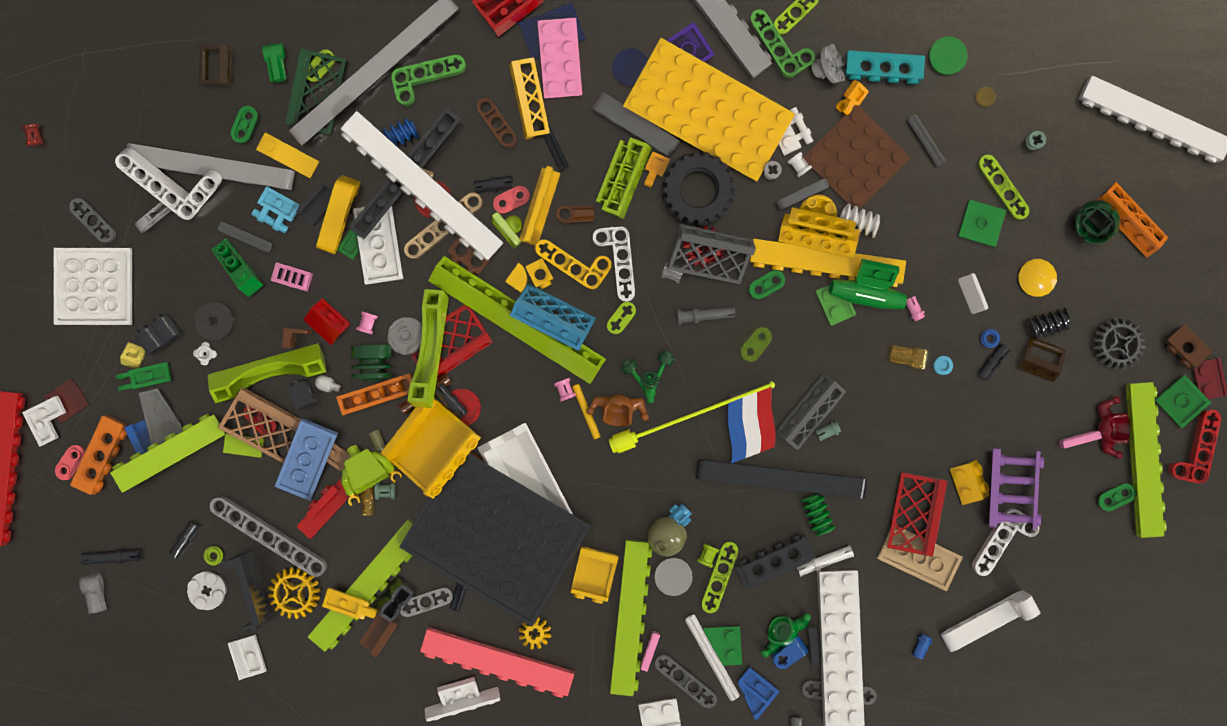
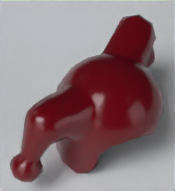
M1119 396L1104 401L1097 407L1101 419L1098 431L1102 437V450L1104 453L1113 455L1117 459H1121L1123 453L1114 450L1113 446L1115 444L1128 443L1130 438L1128 414L1113 413L1110 410L1113 404L1121 402Z

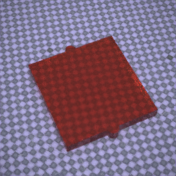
M73 379L68 380L44 396L46 401L57 395L59 396L67 412L57 417L60 423H63L89 406V403L82 394L83 390L78 388Z

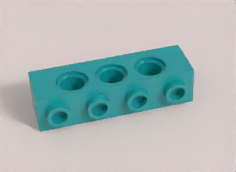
M848 50L846 53L844 76H849L850 80H861V77L868 78V81L878 82L880 79H887V82L899 83V80H906L907 84H918V81L924 79L925 56ZM862 62H867L870 65L869 71L861 69L860 65ZM880 64H887L889 66V72H882L880 70ZM900 65H906L908 67L907 74H903L899 71Z

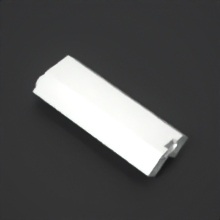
M526 423L478 447L486 464L573 514Z

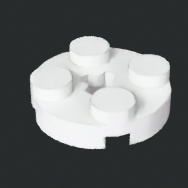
M204 571L195 575L187 586L189 600L200 610H211L218 607L224 601L227 593L224 579L210 571ZM205 585L207 586V588H212V591H210V596H207V594H203L202 590H204Z

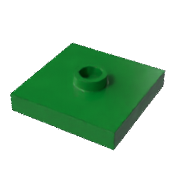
M969 199L958 237L996 247L1006 210Z
M1185 374L1155 399L1181 428L1186 426L1211 404L1208 398Z

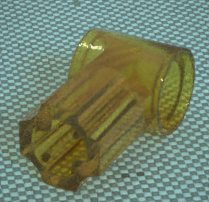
M892 345L889 361L926 370L929 351Z

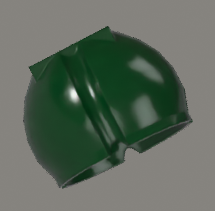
M1093 200L1085 203L1084 208L1078 210L1075 218V227L1079 236L1085 237L1084 240L1086 242L1103 244L1110 241L1112 236L1117 234L1121 222L1120 215L1116 208H1111L1109 202ZM1097 209L1109 219L1101 229L1088 219Z

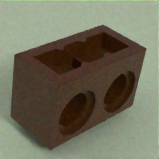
M458 236L447 251L451 254L449 258L457 264L461 261L466 265L465 269L467 271L480 275L493 256L487 261L483 259L480 266H473L472 259L475 257L473 254L475 250L468 246L464 255H458L457 247L463 245L459 241L460 237Z

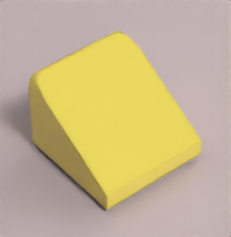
M128 342L120 357L121 364L133 369L140 368L145 350L141 346Z

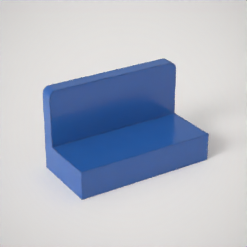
M145 420L125 427L124 429L135 452H140L141 455L148 452L147 447L151 446Z

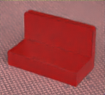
M323 298L309 310L303 319L330 345L350 326V323Z

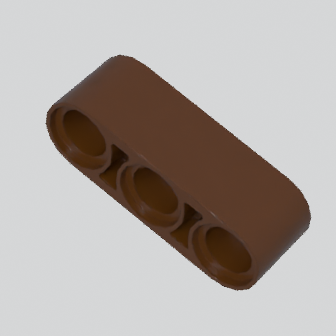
M488 98L480 99L477 103V110L504 148L514 147L517 143V137L495 104ZM489 103L491 109L488 112H482V104ZM494 119L502 120V125L499 128L492 126ZM506 134L513 136V141L509 144L503 142V137Z

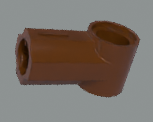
M593 205L560 206L556 212V219L561 224L594 222ZM561 210H567L570 213V217L563 220L560 218L559 213Z

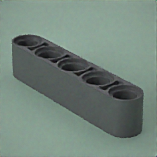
M604 92L599 94L591 107L609 121L668 158H671L680 144L678 139L647 119L627 109L622 103Z

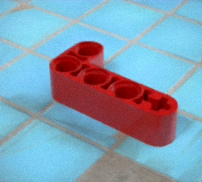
M1205 409L1200 412L1189 462L1174 461L1170 463L1168 474L1171 477L1201 484L1208 480L1221 423V415L1218 411ZM1207 416L1213 417L1212 421L1207 419ZM1205 432L1209 434V439L1206 442L1202 439ZM1203 450L1205 458L1200 461L1198 454ZM1180 465L1182 467V473L1180 475H1177L1175 473V469L1177 466ZM1199 469L1201 476L1196 480L1194 473Z

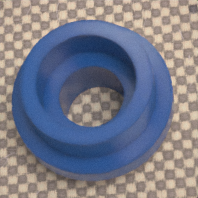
M986 329L982 332L980 340L983 346L993 348L999 344L1000 335L994 329ZM988 335H992L993 340L991 342L987 341Z

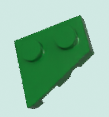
M740 625L703 627L704 633L723 666L742 665Z

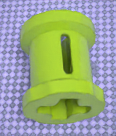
M704 543L703 552L700 558L697 559V562L713 568L712 563L719 549Z

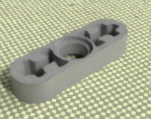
M441 587L413 596L408 605L415 604L414 600L417 599V605L420 610H417V607H413L410 613H408L407 610H403V607H401L400 613L405 617H410L447 605L452 600L453 592L448 587ZM441 591L449 593L447 601L441 598L437 600L438 604H435L433 593H435V597L442 594ZM427 596L431 599L432 603L429 607L422 606V597Z

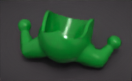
M805 613L800 618L794 620L786 616L773 619L767 635L770 642L766 650L764 649L761 652L762 657L767 658L769 655L775 654L782 646L791 644L796 639L797 633L808 626L811 615Z

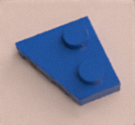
M750 666L737 681L756 720L780 692Z

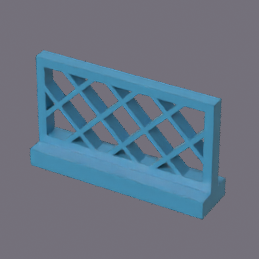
M527 284L520 297H518L510 314L511 317L578 351L596 319L530 284ZM535 302H540L541 306H537ZM557 310L559 314H553L552 311ZM563 310L570 312V314H565ZM569 319H574L576 323H571ZM581 319H584V320H586V321H588V322L583 323V322L581 321Z

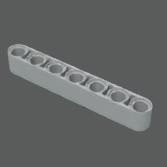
M222 496L211 501L210 510L212 513L308 574L318 577L326 571L327 563L323 558L230 499ZM217 501H222L224 503V509L222 511L217 509ZM234 511L240 513L241 518L239 521L233 519L232 514ZM250 521L256 523L257 529L255 531L249 529L248 524ZM266 531L272 533V541H267L265 539ZM282 542H287L289 544L288 551H283L281 549ZM298 552L305 554L306 559L304 562L297 559ZM314 562L321 564L322 570L320 572H316L313 569Z

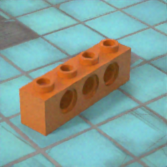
M409 373L336 397L342 415L408 395L413 374Z
M108 415L101 417L70 486L89 495L100 492L104 484L102 479L104 475L109 473L112 467L110 462L113 457L117 456L120 450L118 445L127 435L124 429L128 426L127 424ZM107 433L111 434L113 437V440L110 444L107 443L105 440V436ZM99 451H102L105 455L102 461L97 457ZM91 468H94L96 470L95 478H92L89 475V470Z

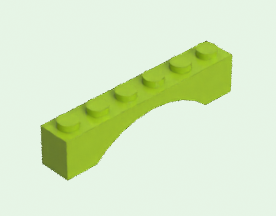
M424 290L421 347L408 394V402L413 407H433L449 297L443 290Z
M319 343L208 374L209 392L215 403L235 398L241 386L247 388L260 380L272 376L294 374L310 377L326 372L324 354Z

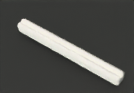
M694 614L688 616L685 622L729 700H736L739 697V693Z

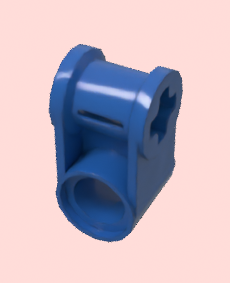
M797 635L791 644L782 646L773 654L772 661L778 668L786 669L804 657L810 650L799 635ZM780 655H781L782 657H785V658H784V660H785L784 663L778 662V661H779V658H778V657H779Z

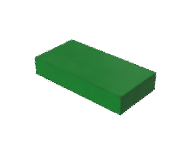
M349 230L337 250L352 260L355 259L360 250L357 235Z

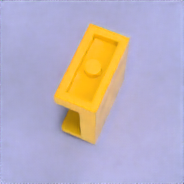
M581 546L570 593H574L573 596L584 599L585 596L590 597L593 602L603 604V601L608 602L619 555Z

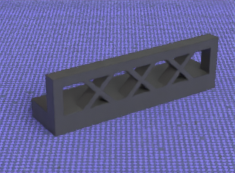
M823 373L775 432L798 451L846 391L832 378ZM837 388L839 391L834 397H831V393ZM825 404L824 409L818 412L821 405ZM812 419L810 426L806 427V423ZM797 434H800V438L794 443L792 440Z

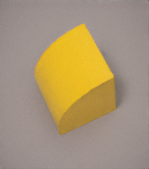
M518 263L505 281L521 293L524 291L528 281L524 267Z

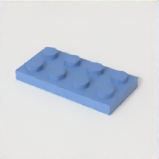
M302 418L275 487L311 501L338 433Z

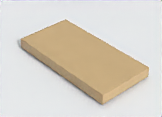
M895 526L894 533H896L897 531H899V530L896 528V526ZM908 530L902 531L907 540L916 536V534ZM889 531L877 559L947 591L963 557L935 544L933 558L887 548ZM901 533L893 537L892 545L901 546L906 542ZM920 537L910 542L915 550L922 551L924 543Z

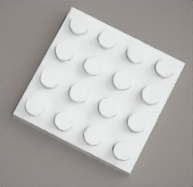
M54 248V325H132V248Z

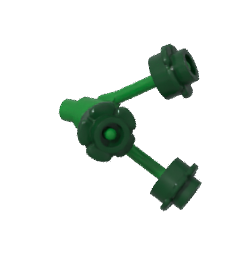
M668 351L658 352L657 360L662 362L658 372L645 371L641 374V378L635 371L638 367L635 362L636 359L632 361L629 358L621 364V371H624L626 375L631 372L638 381L642 390H644L647 403L654 402L655 389L665 365L671 366L673 361H675L673 358L674 354Z

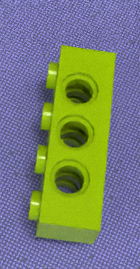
M631 137L628 144L620 140L596 199L598 203L603 205V211L624 219L652 149L650 145Z

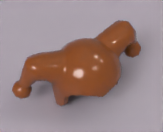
M615 394L610 397L596 396L590 407L586 409V413L592 415L594 409L600 406L603 409L602 421L612 426L622 427L630 425L632 423L633 411L637 409L641 412V419L643 421L649 419L642 398H628L621 394Z

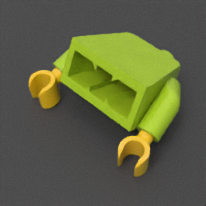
M357 445L347 449L350 459L344 462L345 467L342 470L341 483L346 495L349 496L348 503L350 506H352V498H356L359 503V493L387 477L396 482L393 479V475L397 473L402 478L401 473L394 470L395 467L384 455L376 451L370 452L368 449L360 452Z

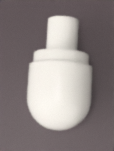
M320 375L315 379V386L319 390L331 392L332 390L340 392L342 385L335 383V380L331 377Z

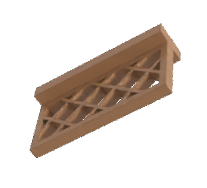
M241 386L218 428L284 464L286 457L283 458L277 455L276 448L286 445L289 451V444H292L293 440L288 441L285 432L290 430L297 431L301 418ZM238 400L246 404L248 411L237 414L235 405ZM257 411L263 413L265 420L254 423L251 413ZM249 414L251 424L240 426L238 417ZM236 418L238 427L229 429L224 424L228 419ZM278 421L282 429L271 432L268 422ZM266 423L268 433L258 436L255 426ZM253 427L255 437H244L242 429ZM283 432L285 442L275 445L272 435ZM270 436L272 446L265 448L261 446L259 439Z

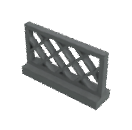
M684 224L679 225V234L667 265L668 270L735 284L741 283L749 259L756 250L753 239ZM682 241L690 242L692 245L683 251L680 248ZM703 245L708 246L710 250L700 255L697 248ZM721 249L727 250L728 254L721 258H718L715 253ZM695 250L698 256L688 261L685 254ZM739 253L745 254L744 259L738 262L733 257ZM713 254L716 260L706 265L703 258ZM680 257H683L686 262L680 266L674 265V261ZM731 258L734 264L724 268L721 262ZM701 260L704 266L699 269H693L691 265ZM719 264L722 269L721 271L712 273L709 270ZM735 268L739 271L737 278L729 276L727 272Z

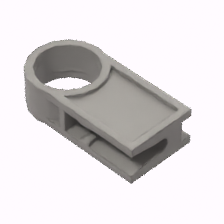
M160 202L135 223V226L143 233L168 214L171 209Z

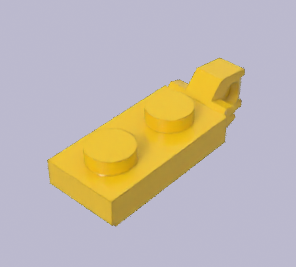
M330 587L322 604L324 608L356 619H364L365 616L374 619L378 611L368 607L369 602Z

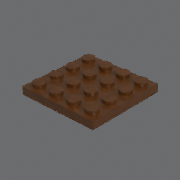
M855 105L850 114L845 115L803 158L822 179L826 178L829 186L847 204H851L852 209L854 206H857L859 211L911 157L864 110Z

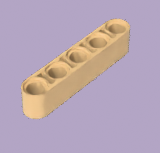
M469 193L459 203L473 215L480 210L483 201L478 194ZM472 197H477L479 200L478 205L475 207H470L468 204L469 199ZM435 220L405 245L404 252L409 258H420L450 234L447 230H439L441 220L438 222ZM425 234H433L434 239L431 243H425ZM410 246H418L419 251L416 255L409 253Z

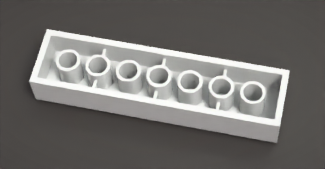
M818 571L823 725L865 726L858 571Z

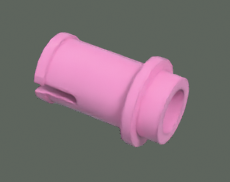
M916 296L907 299L906 305L912 315L910 318L914 319L915 322L924 318L923 313L925 311L921 310Z

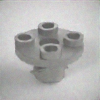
M834 44L824 46L821 50V58L815 59L811 65L813 74L817 78L822 77V79L827 76L832 83H838L845 79L843 66L846 65L844 56L839 55Z

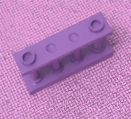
M993 449L989 528H997V523L1001 522L1032 523V530L1034 531L1037 530V526H1041V514H1038L1039 473L1040 468H1044V457H1040V451H1036V458L1005 457L1004 454H1001V449ZM1004 464L1035 466V477L1004 476V474L1000 473V466H1004ZM1003 483L1034 485V497L1003 495V493H999V485H1003ZM1002 502L1034 504L1033 516L1002 514V512H998V504H1002Z

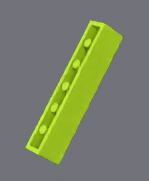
M206 414L198 419L199 423L193 426L190 423L181 428L183 432L175 435V433H172L165 437L164 443L158 445L156 442L147 447L148 452L142 455L138 452L131 456V461L125 465L123 462H120L113 466L114 471L110 473L121 492L127 491L224 436V431L218 428L219 422L215 415L210 416Z

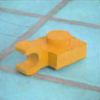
M854 80L843 95L846 99L840 101L836 105V109L849 115L853 106H859L869 91L859 81Z
M652 152L645 167L649 174L644 185L651 188L656 176H663L670 161L669 158Z

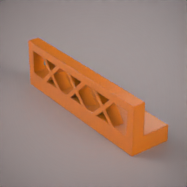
M1117 182L1112 184L1103 195L1097 198V200L1109 202L1111 208L1117 209L1121 220L1119 229L1146 258L1159 250L1168 239V236ZM1114 190L1117 192L1120 198L1116 196V194L1113 192ZM1154 233L1160 238V241L1154 236Z

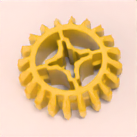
M290 567L289 572L287 569H283V575L277 573V579L271 580L275 586H269L268 588L274 591V593L268 594V597H274L270 604L276 603L278 605L274 610L282 609L280 612L281 616L288 612L287 618L289 619L293 613L295 619H298L299 612L301 616L305 617L306 611L309 613L313 611L311 606L316 607L318 605L314 600L320 599L319 595H315V593L321 591L320 588H314L319 582H312L311 580L314 576L311 575L308 578V573L305 571L301 574L302 569L299 567L296 573L294 567ZM298 578L303 582L299 585H294L286 579ZM281 584L284 585L283 588L286 591V596L283 600L280 597ZM306 586L309 590V598L307 602L305 601V597L303 595V589ZM299 587H301V588L298 590L297 595L292 596L291 598L288 599V597L291 595V592H293V591H290V590H295V589H298ZM289 601H295L298 604L300 603L302 607L293 608L286 604Z

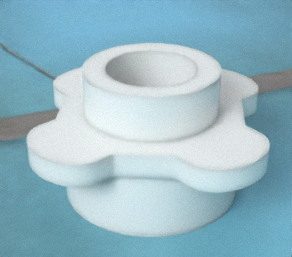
M207 342L202 343V346L194 350L193 353L201 361L202 365H207L209 360L217 356L216 351L212 350Z

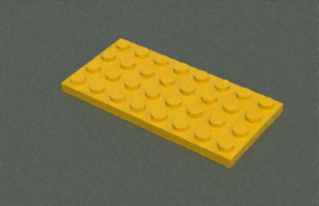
M660 38L623 104L627 109L698 149L708 152L710 155L718 156L723 163L755 181H758L795 116V113L663 38Z

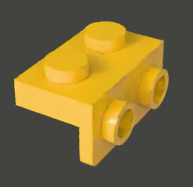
M977 459L950 469L962 505L980 501L989 496V486L984 481L983 469L978 464Z

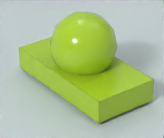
M498 212L493 214L490 219L492 224L512 248L518 247L522 242L516 235L522 229L520 218L509 216L504 220Z

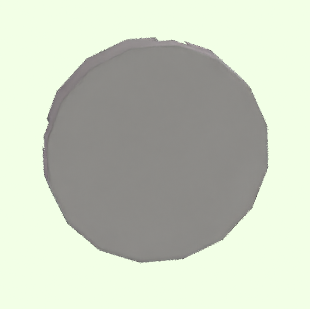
M402 317L394 321L389 327L387 336L391 348L401 355H413L418 352L421 347L422 324L416 319Z
M676 557L660 562L654 575L655 583L659 590L670 596H677L686 592L691 586L693 579L692 570L688 563Z

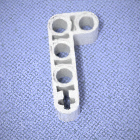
M624 227L597 229L593 234L594 243L600 247L613 246L618 297L624 302L631 301L634 298L635 289L629 232ZM617 231H624L626 233V238L623 241H618L615 238ZM598 233H605L607 240L599 243L596 240ZM619 250L627 251L628 257L625 260L618 259L617 253ZM621 269H627L630 272V276L627 279L619 277ZM631 281V285L627 284L628 291H631L632 294L628 296L629 298H625L624 295H621V292L624 291V285L619 286V282L626 283Z
M1008 508L1002 513L1010 514L1015 512L1016 515H1025L1013 508ZM997 523V528H993L973 560V570L982 576L989 575L1016 531L1028 537H1033L1038 534L1039 526H1037L1036 531L1026 532L1025 525L1027 523ZM1001 529H1005L1007 534L1004 538L1000 539L998 532ZM991 545H995L997 549L993 555L988 553V548ZM985 555L986 557L990 558L991 561L985 559L983 556ZM980 563L984 564L986 568L980 569L978 565Z

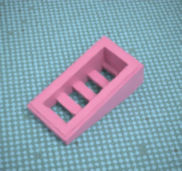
M276 262L271 281L308 292L313 273ZM280 268H283L281 279H277ZM287 270H290L288 281H284ZM294 272H297L295 283H291ZM301 274L304 275L302 286L298 285Z

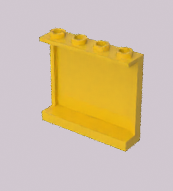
M434 398L432 408L416 407L380 454L387 457L389 461L424 491L423 494L434 499L435 496L440 494L445 483L453 477L459 465L464 463L469 452L477 446L481 437Z

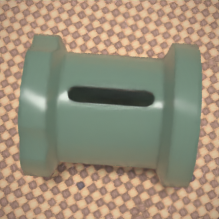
M1040 131L1029 134L1025 139L1026 146L1031 150L1043 147L1046 143L1045 134ZM1037 137V138H1038L1037 141H1038L1039 143L1033 144V143H1034V139H1032V138Z
M391 482V484H375V500H379V498L395 499V482Z

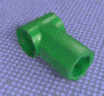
M282 42L263 45V57L265 62H267L270 82L287 80L284 64L285 52Z

